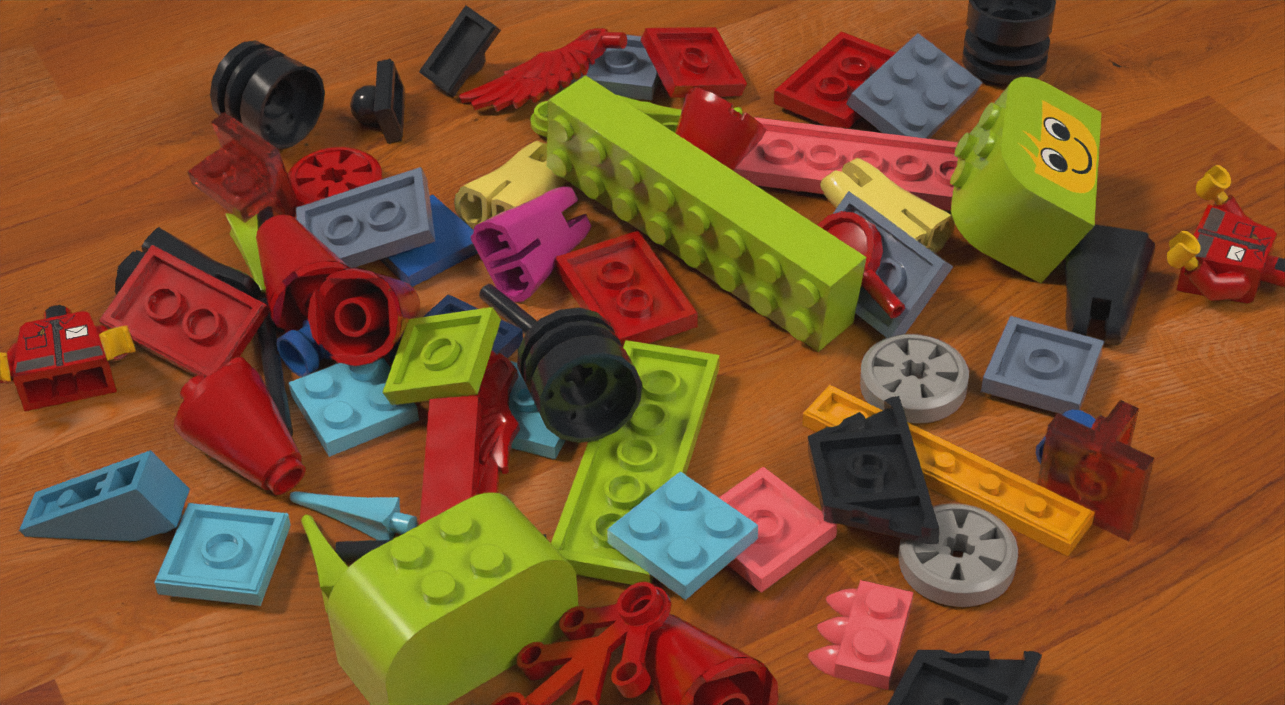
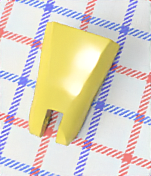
M535 141L521 149L498 169L462 186L459 192L455 194V211L468 226L474 229L477 224L503 211L524 204L552 189L563 187L567 180L557 176L551 169L546 167L547 144Z
M856 158L844 164L842 172L835 170L823 178L820 183L824 195L835 208L838 207L845 195L850 191L934 253H937L944 247L953 233L955 223L951 214L904 190L877 168L862 159Z

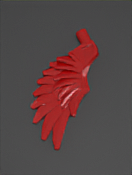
M605 28L589 29L566 46L550 51H540L523 64L504 71L503 76L459 95L462 103L471 102L474 110L493 104L496 112L511 104H514V107L518 109L530 99L536 103L547 91L550 95H554L560 85L566 88L571 80L579 79L581 73L583 76L587 75L589 64L594 65L595 60L602 56L607 48L624 49L627 46V35L625 32H608Z
M491 350L477 394L482 402L477 495L498 493L500 471L502 474L509 473L511 446L520 431L518 421L509 410L510 393L519 377L518 371L507 357L501 353L496 354L493 350Z

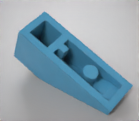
M150 450L35 492L19 531L25 537L139 541L159 533H167L177 527L182 518V510L190 488Z

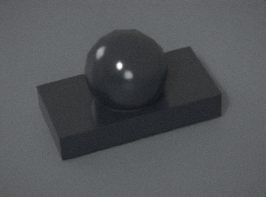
M465 5L419 73L454 97L469 76L476 75L483 69L486 62L485 52L501 30Z
M391 59L377 62L376 86L365 85L358 88L350 101L351 113L354 118L365 125L379 124L387 144L402 141L405 109V87L396 65Z

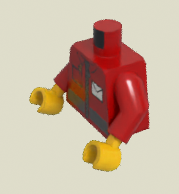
M1215 165L1204 174V177L1196 185L1198 196L1204 200L1213 199L1215 204L1207 205L1194 235L1187 231H1181L1169 241L1170 250L1167 252V261L1170 266L1178 269L1181 268L1177 291L1205 296L1211 301L1229 300L1249 304L1254 302L1262 281L1285 288V259L1272 255L1277 233L1272 228L1254 222L1244 213L1233 195H1226L1224 190L1230 186L1231 177L1225 168Z
M51 306L45 310L43 319L26 322L20 326L18 341L12 344L6 353L0 352V384L15 383L24 412L116 393L117 388L109 361L119 362L128 353L136 352L128 326H120L108 329L104 325L95 326L88 312L72 313L66 306Z

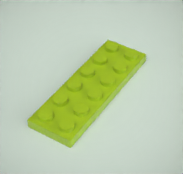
M625 341L623 349L626 350L642 382L641 401L633 417L617 432L600 440L588 442L551 544L572 565L576 575L630 585L639 582L652 583L654 577L608 544L607 529L681 471L686 475L719 372L720 355Z

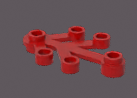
M639 582L625 589L614 605L589 609L583 606H576L569 609L562 615L559 621V627L569 641L545 645L542 642H532L521 649L516 659L517 665L530 680L544 678L555 665H565L526 698L521 693L508 692L495 699L491 705H551L580 679L576 699L571 705H600L599 701L612 652L624 642L622 660L613 669L611 680L622 696L634 698L641 695L647 690L651 682V676L643 665L650 634L660 628L668 618L672 605L669 596L662 588L655 587L652 583ZM608 627L598 637H592L597 628Z

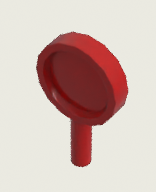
M845 211L828 215L817 224L819 227L867 257L861 287L863 286L890 318L900 316L905 309V305L875 273L880 266L883 254L882 237L876 226L856 213Z

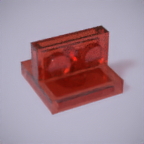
M226 112L211 121L221 147L187 171L192 184L244 223L268 205H271L273 211L278 215L297 216L296 195L279 150Z
M1119 400L1107 417L1099 415L1091 428L1057 413L1047 427L1037 485L1094 511L1093 525L1129 542L1139 526L1154 463V457L1131 447L1139 408Z

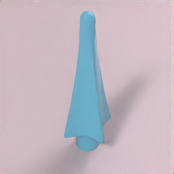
M300 491L291 492L289 497L293 503L341 521L376 540H393L395 533L404 534L417 527L418 524L416 516L400 513L399 497H346Z

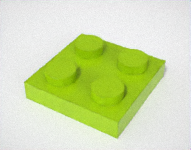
M488 307L409 319L382 392L391 405L429 401V399L477 395L501 322L494 308Z

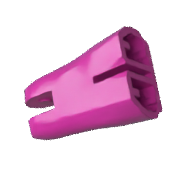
M571 187L552 189L524 204L503 211L474 227V232L471 236L472 243L496 288L513 302H522L529 298L556 268L555 257L569 253L589 233L591 224L587 214L579 215L568 221L565 220L562 214L564 210L578 201V197Z

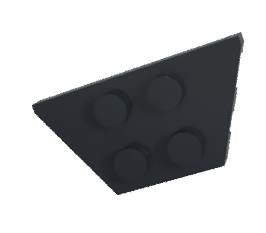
M900 396L884 400V410L866 419L862 413L858 412L843 419L842 423L837 426L826 427L808 436V455L824 521L930 545L939 544V525Z
M917 650L888 705H1022L1040 668L1042 654L1035 651H1024L1022 660L990 659L989 651L966 650L957 654L949 653L945 650Z

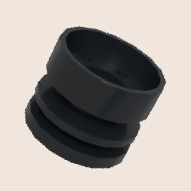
M969 0L966 21L968 29L965 33L962 63L965 68L976 77L995 83L1010 84L1014 79L1020 77L1039 78L1046 71L1050 46L1049 35L1052 33L1056 1Z
M256 40L242 42L225 55L214 73L210 90L212 108L220 119L233 124L238 129L247 131L251 136L278 149L293 147L306 138L320 117L325 98L323 79L315 69Z
M579 307L557 310L539 319L525 333L518 348L517 367L549 431L560 439L572 442L596 441L617 432L633 417L641 401L642 382L610 322L599 313Z

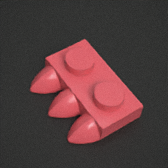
M860 580L858 589H844L827 596L826 602L832 609L841 614L842 617H835L818 624L817 629L821 635L834 645L825 646L808 654L809 660L817 669L832 677L888 690L912 607L913 592Z

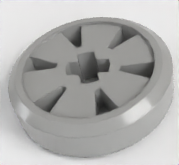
M918 334L897 335L879 341L866 352L861 364L860 389L865 400L881 410H884V400L900 396L908 423L934 422L951 415L962 405L967 394L969 370L962 355L955 348L939 339Z
M957 503L933 506L939 525V544L930 545L908 539H900L899 566L904 578L918 593L937 603L956 607L985 604L1003 594L1014 579L1018 559L1016 539L1002 520L984 509ZM953 552H963L962 558L953 557Z

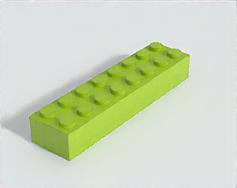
M586 75L548 100L546 167L551 169L554 174L579 188L589 198L601 203L614 212L621 220L630 223L642 231L652 241L664 246L683 259L687 265L705 274L718 283L722 289L731 292L753 307L756 312L768 317L787 330L794 338L803 341L817 352L854 322L866 256Z

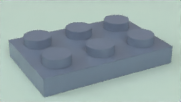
M917 33L851 94L846 104L882 133L929 139L976 94L983 82L943 53L933 43Z
M421 167L296 208L297 220L350 268L436 241L428 180Z
M848 191L834 213L840 211L853 212L876 226L882 237L883 254L880 266L875 273L905 305V309L900 316L890 318L862 286L860 287L855 313L886 338L903 335L908 331L953 266L861 198Z

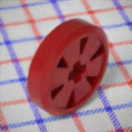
M331 147L315 151L298 160L289 170L286 184L290 203L296 209L297 207L382 180L383 175L379 162L367 152L348 147Z

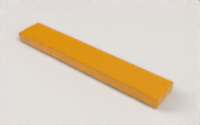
M829 385L805 410L802 425L818 432L826 427L837 426L842 423L843 419L858 412L862 413L866 419L883 410ZM908 423L928 488L961 504L984 509L997 516L1009 528L1066 556L1070 555L1092 525L1094 511Z

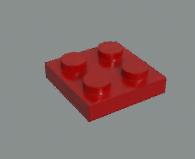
M716 27L645 28L641 42L670 98H686L690 89H694V87L701 88L719 97L742 96L747 82Z

